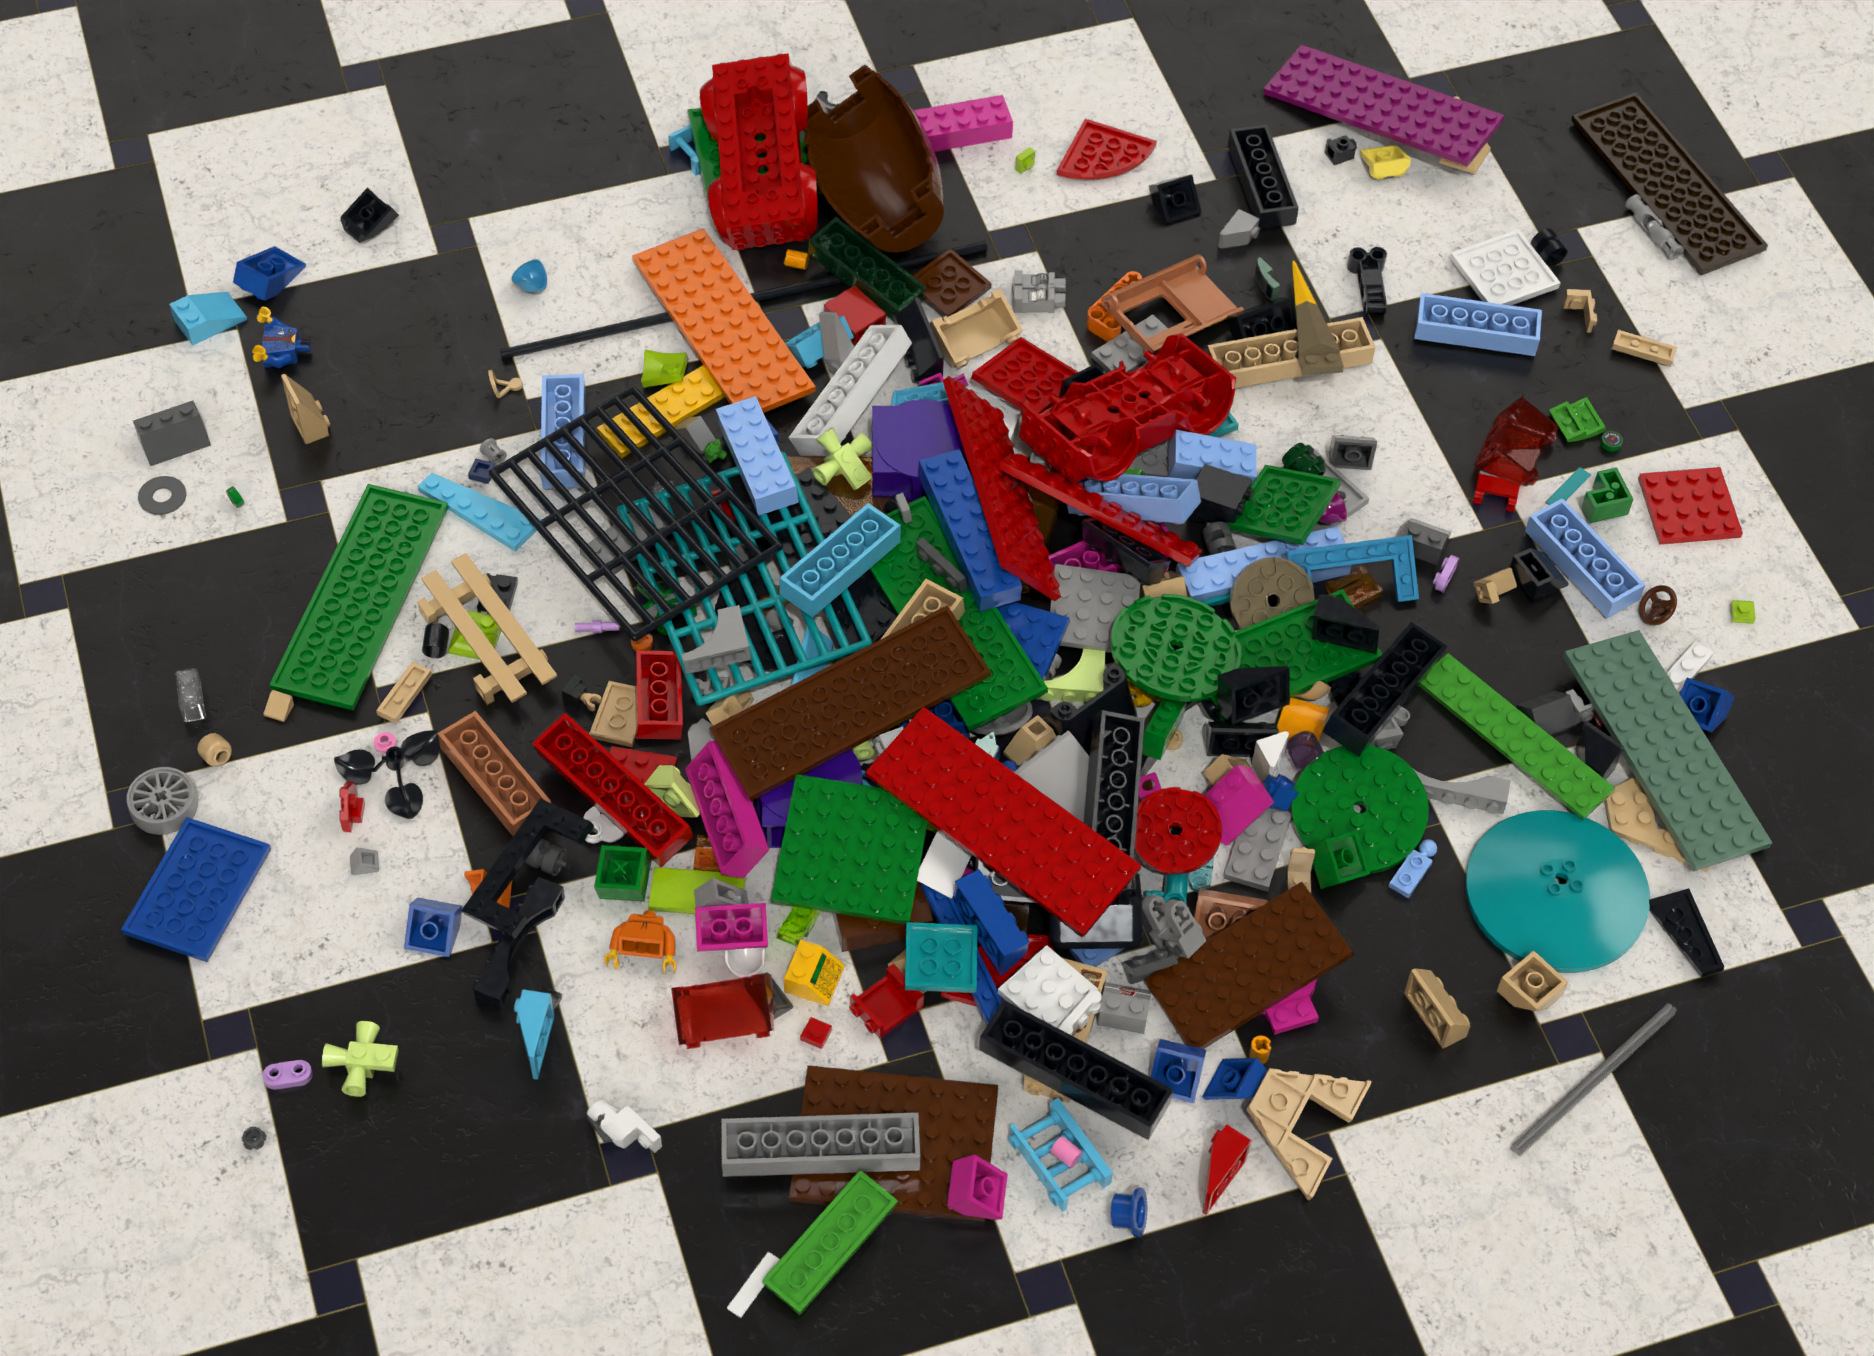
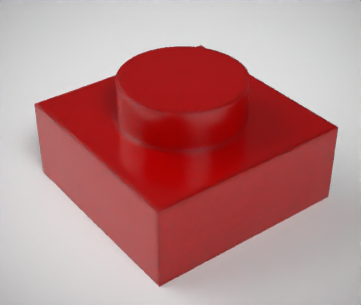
M810 1017L800 1036L801 1041L822 1049L832 1032V1025Z

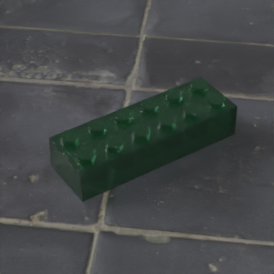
M835 217L809 240L808 254L849 287L856 286L892 321L895 322V316L915 298H919L921 303L925 300L926 286L839 218Z

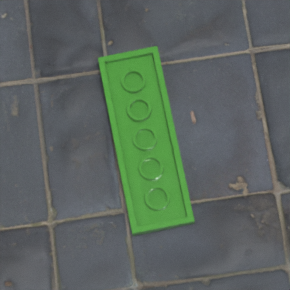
M860 1170L762 1280V1284L801 1315L898 1204V1200Z

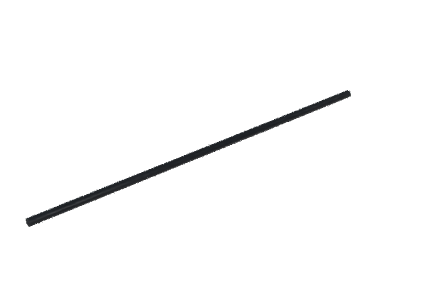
M986 241L951 249L961 257L987 251ZM947 250L750 294L756 302H761L929 264ZM668 312L508 347L500 349L502 359H507L663 324L673 320Z

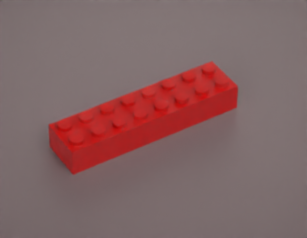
M566 713L558 718L532 743L537 754L629 839L639 848H647L651 859L660 867L665 865L694 837L690 825Z

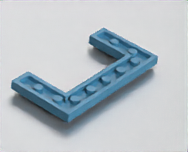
M1412 535L1285 551L1286 559L1299 565L1308 574L1311 581V570L1391 560L1396 602L1419 599Z

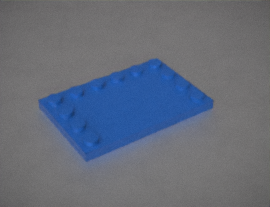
M187 817L121 929L122 933L208 962L271 850L270 844Z

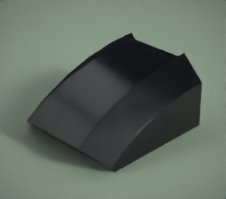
M367 187L342 214L340 220L344 231L357 242H362L384 230L399 214Z

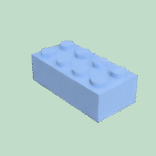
M1175 430L1169 443L1168 477L1196 480L1204 464L1252 479L1253 484L1257 478L1256 444Z

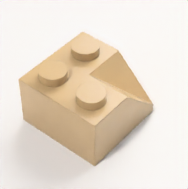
M1532 951L1501 978L1497 992L1514 1007L1540 1011L1548 1009L1563 996L1568 981L1535 951Z

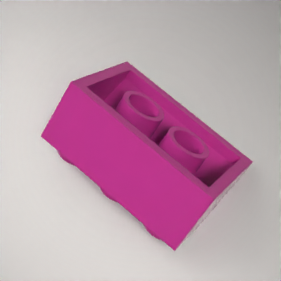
M1236 765L1204 795L1213 803L1220 815L1222 823L1221 842L1225 846L1232 843L1274 803L1253 769L1241 765Z
M766 903L695 907L697 952L768 947Z

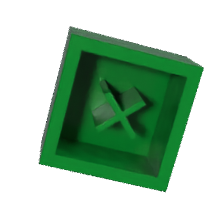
M601 846L594 885L599 899L645 902L652 861L647 848Z

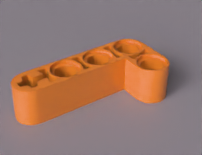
M1131 271L1125 274L1089 308L1086 327L1090 332L1107 342L1121 334V325L1105 310L1103 298L1113 291L1142 279L1140 273Z

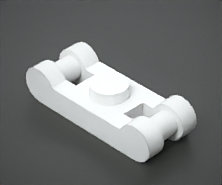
M1097 990L1090 991L1061 1023L1059 1029L1070 1035H1073L1079 1027L1082 1029L1087 1024L1090 1018L1089 1015L1100 1011L1101 993Z

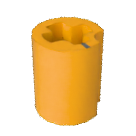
M788 249L784 262L785 266L806 270L809 262V253Z
M1256 1036L1251 1043L1249 1058H1257L1262 1064H1265L1269 1059L1271 1041L1265 1036Z

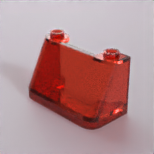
M1521 396L1496 417L1474 466L1482 472L1525 487L1528 485L1532 486L1539 479V470L1534 468L1542 448L1547 444L1551 445L1556 440V432L1559 426Z
M763 973L752 975V977L671 988L679 1045H686L687 1049L701 1047V1042L756 1034V1038L770 1037V1032L774 1031L773 982L771 974Z

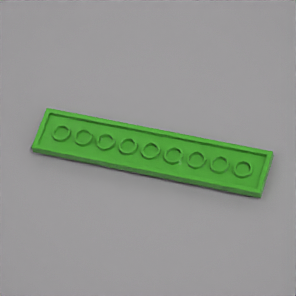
M1449 653L1435 664L1419 685L1582 820H1585L1614 792V786Z

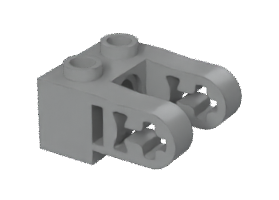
M1148 895L1144 898L1142 910L1153 929L1149 934L1157 949L1167 948L1176 956L1189 958L1207 941L1202 933V927L1196 922L1183 901L1172 899L1166 903L1162 897L1156 895Z

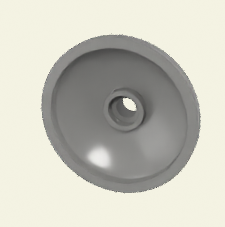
M1028 702L972 731L984 736L991 732H994V736L1010 734L1028 722L1033 713L1032 705Z

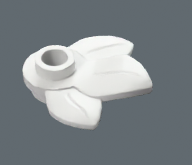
M596 807L590 808L585 813L584 818L591 821L594 825L590 833H597L596 835H590L589 833L585 839L586 842L593 844L600 841L615 842L624 836V833L607 817L600 814Z

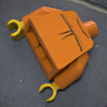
M651 910L645 911L643 915L631 914L626 922H623L613 930L609 945L611 951L604 957L606 967H608V963L612 959H615L614 968L617 969L619 967L620 961L617 957V952L619 951L620 955L663 959L666 956V960H664L662 965V971L665 974V967L671 965L674 968L673 974H675L677 967L675 960H673V956H675V935L668 926L664 925L663 917L656 916L655 912Z

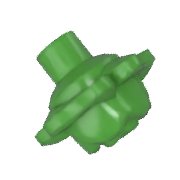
M717 439L715 442H708L704 449L708 463L717 458L724 459L726 456V452L721 450L720 439Z

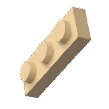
M1618 330L1612 349L1671 366L1677 347Z
M411 662L376 710L377 715L397 724L432 676L431 670Z

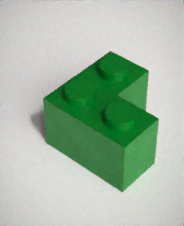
M1618 468L1598 471L1593 484L1594 490L1586 492L1581 507L1589 523L1628 515L1634 499Z

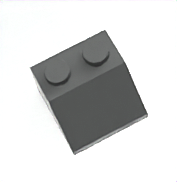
M1332 435L1329 448L1330 463L1335 468L1371 470L1377 440L1363 436Z
M1411 518L1407 521L1401 536L1412 535L1415 558L1438 565L1451 532Z

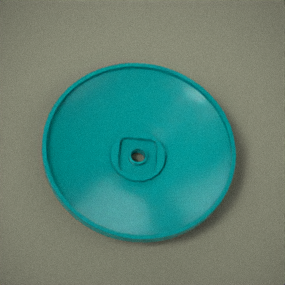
M1538 810L1509 817L1493 826L1482 836L1476 844L1467 865L1465 892L1468 906L1474 920L1485 936L1504 953L1520 962L1532 951H1535L1559 973L1586 972L1616 961L1638 940L1649 915V885L1646 874L1636 855L1612 831L1591 819L1586 818L1582 820L1573 813ZM1561 877L1565 879L1567 883L1559 884L1558 882H1556L1555 878Z

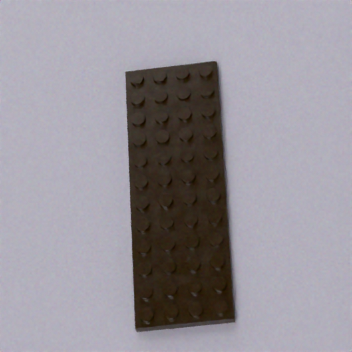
M1637 92L1572 115L1571 121L1633 195H1640L1641 201L1645 206H1649L1663 224L1662 227L1672 233L1678 245L1683 246L1684 256L1700 275L1767 250L1768 244Z

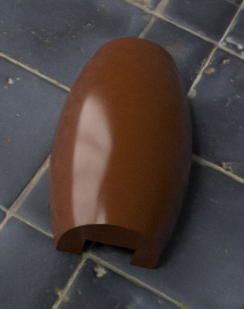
M864 64L849 75L857 90L854 94L830 111L818 99L808 105L807 127L803 130L806 136L804 143L808 149L809 164L815 170L817 184L827 201L840 217L862 238L878 249L886 252H903L926 242L937 231L943 220L944 196L940 168L929 137L913 109L888 81Z

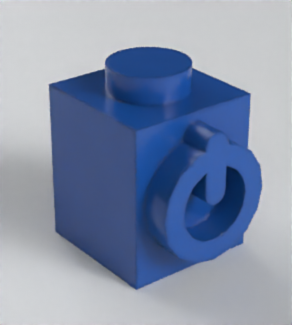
M1269 774L1263 783V786L1274 801L1269 808L1274 809L1276 807L1287 812L1292 804V800L1299 794L1294 789V782L1282 774H1278L1277 777Z

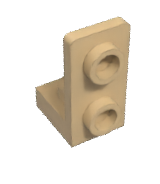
M1567 289L1563 300V308L1584 309L1586 332L1591 333L1593 325L1595 326L1597 323V314L1593 311L1595 299L1591 296V290Z
M1509 567L1473 582L1479 602L1488 604L1500 601L1498 595L1517 587L1512 568Z
M1299 847L1291 850L1287 868V890L1303 882L1311 893V868L1315 856L1314 849Z

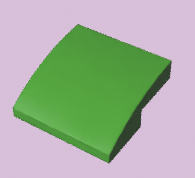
M1587 397L1572 404L1566 401L1549 409V413L1567 442L1580 441L1606 432L1605 425Z

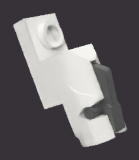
M601 1099L594 1103L587 1112L588 1121L605 1143L612 1141L624 1149L638 1139L645 1149L649 1147L654 1153L662 1147L661 1136L629 1105L619 1111L604 1099Z

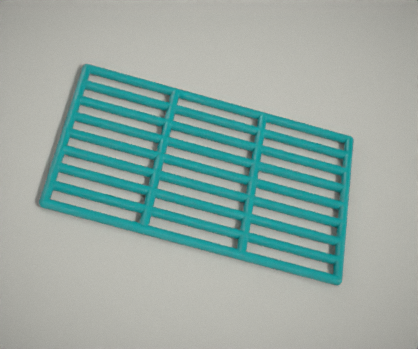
M781 451L796 485L798 501L804 514L791 517L788 508L783 507L779 509L783 521L771 524L767 513L759 515V519L776 538L775 532L788 529L802 559L808 552L796 525L808 522L818 545L825 538L786 453ZM736 466L717 474L732 489L728 478L740 473ZM708 476L697 479L696 481L713 498L708 485L714 482ZM687 483L676 486L675 488L694 508L688 491L693 489ZM666 490L655 493L654 495L675 517L667 499L672 496ZM645 497L634 500L635 505L656 527L647 506L651 503ZM728 498L741 530L757 546L755 539L763 537V535L758 530H750L745 516ZM624 504L618 506L617 512L620 519L636 535L627 513L629 512L628 508ZM710 509L709 511L721 538L738 556L734 546L742 543L737 537H730L725 524ZM692 520L691 523L702 548L719 566L714 553L721 550L715 544L710 545L704 531ZM676 531L673 532L682 554L681 556L700 576L694 560L699 558L694 551L690 552L686 542ZM658 542L655 543V548L661 560L660 563L680 585L673 568L678 566V564L672 558L669 559L667 552ZM782 549L775 555L785 574L791 567ZM640 553L637 554L636 558L644 577L660 594L653 574L657 572L652 566L648 565V562ZM765 561L758 564L757 567L770 594V598L758 601L747 574L744 573L738 578L750 605L740 608L741 615L745 616L754 612L778 670L765 673L744 624L752 659L750 661L757 677L744 681L738 664H730L728 666L736 685L723 688L716 669H707L706 671L715 692L704 696L701 694L694 674H686L681 655L685 652L679 638L691 634L698 648L704 644L700 631L710 627L715 630L718 615H716L709 596L701 600L709 619L696 623L691 609L688 608L682 612L688 626L675 630L671 620L666 622L664 627L695 703L698 706H702L847 656L871 645L872 640L848 588L841 593V596L862 641L849 645L833 607L829 603L823 609L841 648L828 652L814 618L800 609L820 653L819 656L807 659L783 602L788 600L778 593ZM694 583L697 592L701 591V590L697 587V585ZM728 585L720 588L727 607L736 606ZM674 592L678 603H682L683 601ZM655 602L657 610L661 616L662 614H664V611ZM775 606L799 663L786 666L762 609Z

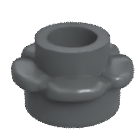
M258 1127L247 1128L242 1136L243 1145L248 1150L260 1149L266 1140L265 1132Z

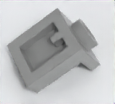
M1573 689L1565 692V694L1571 696L1577 723L1590 721L1595 716L1596 710L1592 704L1584 706L1582 698Z

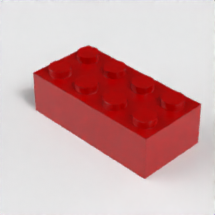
M636 650V739L681 740L683 728L681 666L675 651Z

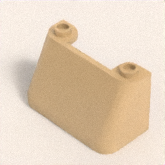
M1001 289L991 292V297L982 298L978 303L953 315L944 316L943 318L938 317L929 323L943 357L951 367L960 369L968 364V360L1006 342L1012 344L1019 338L1018 335L1023 332Z

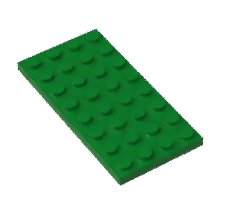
M1344 589L1329 594L1343 599L1354 607ZM1318 599L1234 633L1241 645V663L1239 668L1288 666L1290 668V698L1310 690L1317 681L1328 683L1375 664L1383 654L1379 647L1377 654L1312 639L1313 616ZM1218 694L1209 698L1210 700H1212L1214 706L1216 707L1217 714L1220 717L1221 721L1228 722L1218 712Z

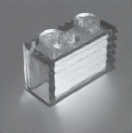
M193 668L177 671L175 673L177 696L183 721L191 722L205 719L202 683L198 670Z

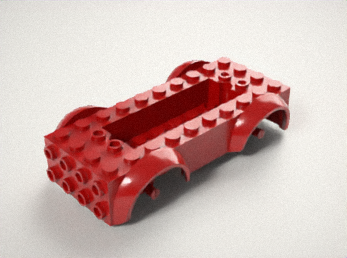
M789 53L712 65L713 77L700 88V104L709 133L713 140L719 144L721 175L708 186V203L714 225L721 239L732 250H744L751 247H764L765 245L811 239L810 236L817 229V185L814 168L802 162L800 132L807 127L808 119L805 71L792 65ZM758 134L766 136L762 142H757L755 137ZM760 153L767 154L764 158L757 157ZM766 166L769 168V171L763 175L759 174L758 169Z
M1182 333L1170 335L1166 338L1156 355L1150 350L1144 353L1143 357L1148 362L1142 367L1126 372V367L1122 360L1119 362V368L1091 381L1071 383L1062 398H1059L1055 393L1049 396V401L1054 405L1042 413L1038 414L1031 408L1028 400L1024 401L1019 437L1071 483H1077L1085 478L1095 481L1114 480L1124 474L1131 466L1136 454L1172 438L1175 430L1203 435L1211 434L1217 430L1227 418L1232 407L1237 378ZM1117 409L1119 410L1118 413H1111Z

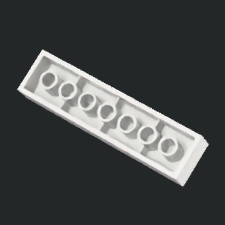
M902 325L869 326L789 436L790 441L800 456H828L831 454L816 438L832 427L840 443L845 439L847 433L856 424L857 419L866 410L867 405L876 396L880 387L886 382L890 373L896 368L898 362L912 344Z

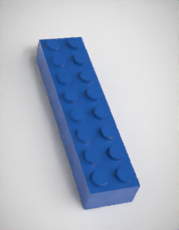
M960 449L919 460L918 477L958 566L966 577L967 586L979 612L1019 601L1022 592L1021 581L1018 577L1000 566L974 480Z

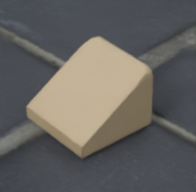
M272 690L264 716L285 722L294 706L292 696Z

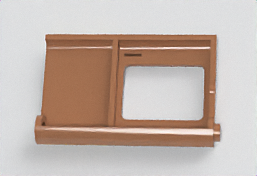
M1199 254L1113 291L1103 298L1105 310L1117 320L1145 351L1148 352L1150 350L1152 353L1160 350L1166 338L1170 335L1182 333L1189 337L1227 319L1228 315L1244 310L1243 307L1237 308L1205 275L1207 264L1203 256ZM1198 261L1201 264V269L1197 266ZM1158 297H1164L1186 321L1146 338L1123 313Z

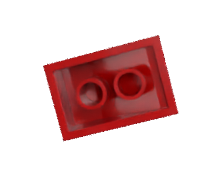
M1226 1124L1222 1131L1218 1129L1211 1139L1213 1144L1208 1151L1211 1155L1208 1164L1202 1211L1205 1215L1209 1213L1247 1160L1251 1139Z

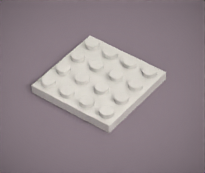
M1519 229L1452 252L1450 256L1452 262L1483 302L1511 306L1560 287V281Z

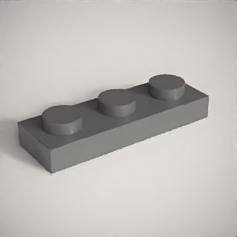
M923 537L916 542L918 557L924 563L927 561L936 575H942L951 589L955 588L960 593L968 589L966 577Z

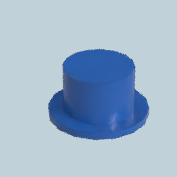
M1137 1187L1133 1194L1116 1193L1113 1196L1111 1203V1223L1113 1228L1131 1229L1134 1237H1141L1143 1235L1148 1210L1144 1188Z

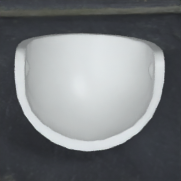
M766 947L725 950L727 967L739 977L747 978L756 975L764 967Z

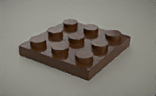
M951 248L907 279V286L943 317H948L963 310L992 287L990 281Z

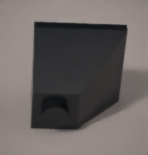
M1192 174L1148 185L1153 205L1165 223L1202 212Z
M1586 721L1576 745L1577 757L1606 780L1615 770L1624 746Z

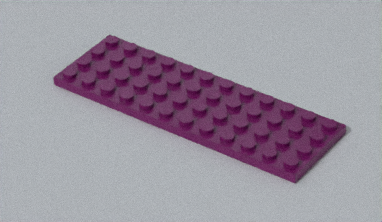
M1301 45L1264 87V94L1466 167L1469 166L1504 122L1503 114Z

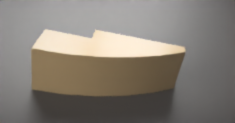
M750 690L717 700L706 712V715L714 726L749 708L754 698Z

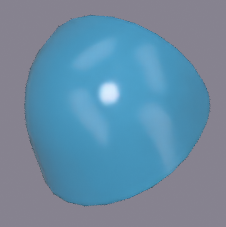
M538 259L530 260L516 269L511 278L515 285L528 293L540 292L547 286L546 270Z

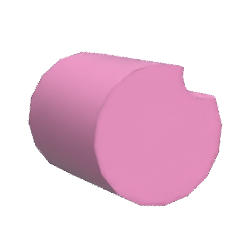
M1063 1136L1054 1143L1050 1150V1153L1070 1168H1073L1083 1155V1151Z

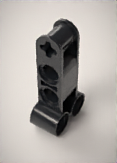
M1356 247L1351 249L1349 253L1347 269L1358 276L1365 315H1368V313H1382L1385 315L1387 311V301L1381 273L1384 270L1387 252L1381 247H1373L1369 252H1366L1363 248Z

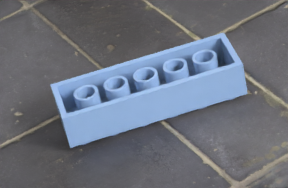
M1421 293L1417 308L1414 339L1535 356L1540 341L1542 310Z
M584 374L542 376L541 439L586 413ZM579 426L571 431V433L585 448L586 432ZM564 437L554 441V445L585 478V460ZM546 447L541 449L542 462L565 488H580V485ZM541 473L543 489H555Z
M756 396L716 409L719 427L758 516L799 503L796 485Z
M1122 474L1110 481H1095L1085 478L1077 482L1084 486V490L1102 495L1105 501L1118 503L1122 506V510L1128 513L1131 511L1139 514L1141 520L1154 521L1156 523L1184 524L1201 503L1198 482L1194 479ZM1067 504L1069 514L1087 515Z
M1563 498L1530 515L1525 532L1606 618L1613 616L1641 599L1645 584Z

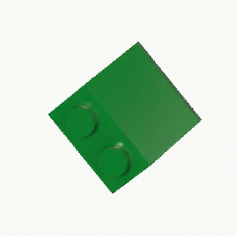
M1357 830L1307 845L1308 849L1315 850L1313 866L1321 889L1371 874Z

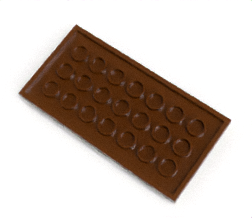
M1300 882L1208 939L1189 958H1177L1178 964L1156 971L1145 978L1144 982L1186 1045L1205 1049L1353 957L1354 954L1303 882Z

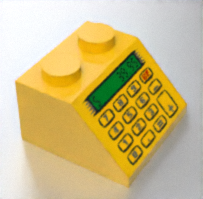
M800 940L784 977L785 993L829 1006L845 965L823 946Z

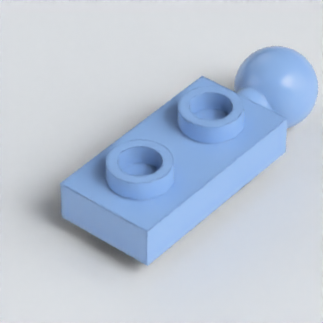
M1429 839L1422 841L1419 845V852L1414 850L1408 855L1390 881L1389 887L1409 898L1432 865L1433 860L1429 859V857L1436 854V843Z

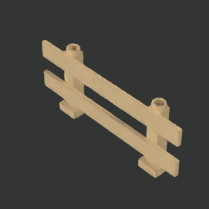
M466 553L451 561L454 568L465 581L460 585L450 589L437 570L421 578L435 598L427 602L425 597L417 601L419 612L427 624L438 623L437 618L446 613L491 674L485 679L481 674L473 678L476 691L487 705L495 701L493 695L500 690H503L511 703L527 695V692L518 680L532 672L542 685L557 677L556 672L547 662L548 658L542 649L538 650L490 586L491 582L485 573L481 574ZM476 596L521 658L507 666L462 604Z

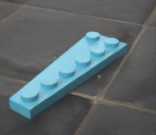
M431 473L418 485L419 492L431 499L447 502L449 511L515 552L537 531L519 509L434 473Z

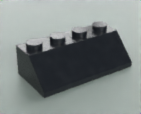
M915 298L895 316V325H902L912 342L905 354V363L907 367L911 368L913 382H916L918 387H920L919 382L940 372L943 376L944 357L919 298Z
M1095 518L1082 520L1083 541L1088 543L1092 550L1103 553L1108 561L1118 563L1122 566L1123 571L1134 574L1145 585L1149 586L1161 582L1171 562L1169 559L1151 547Z

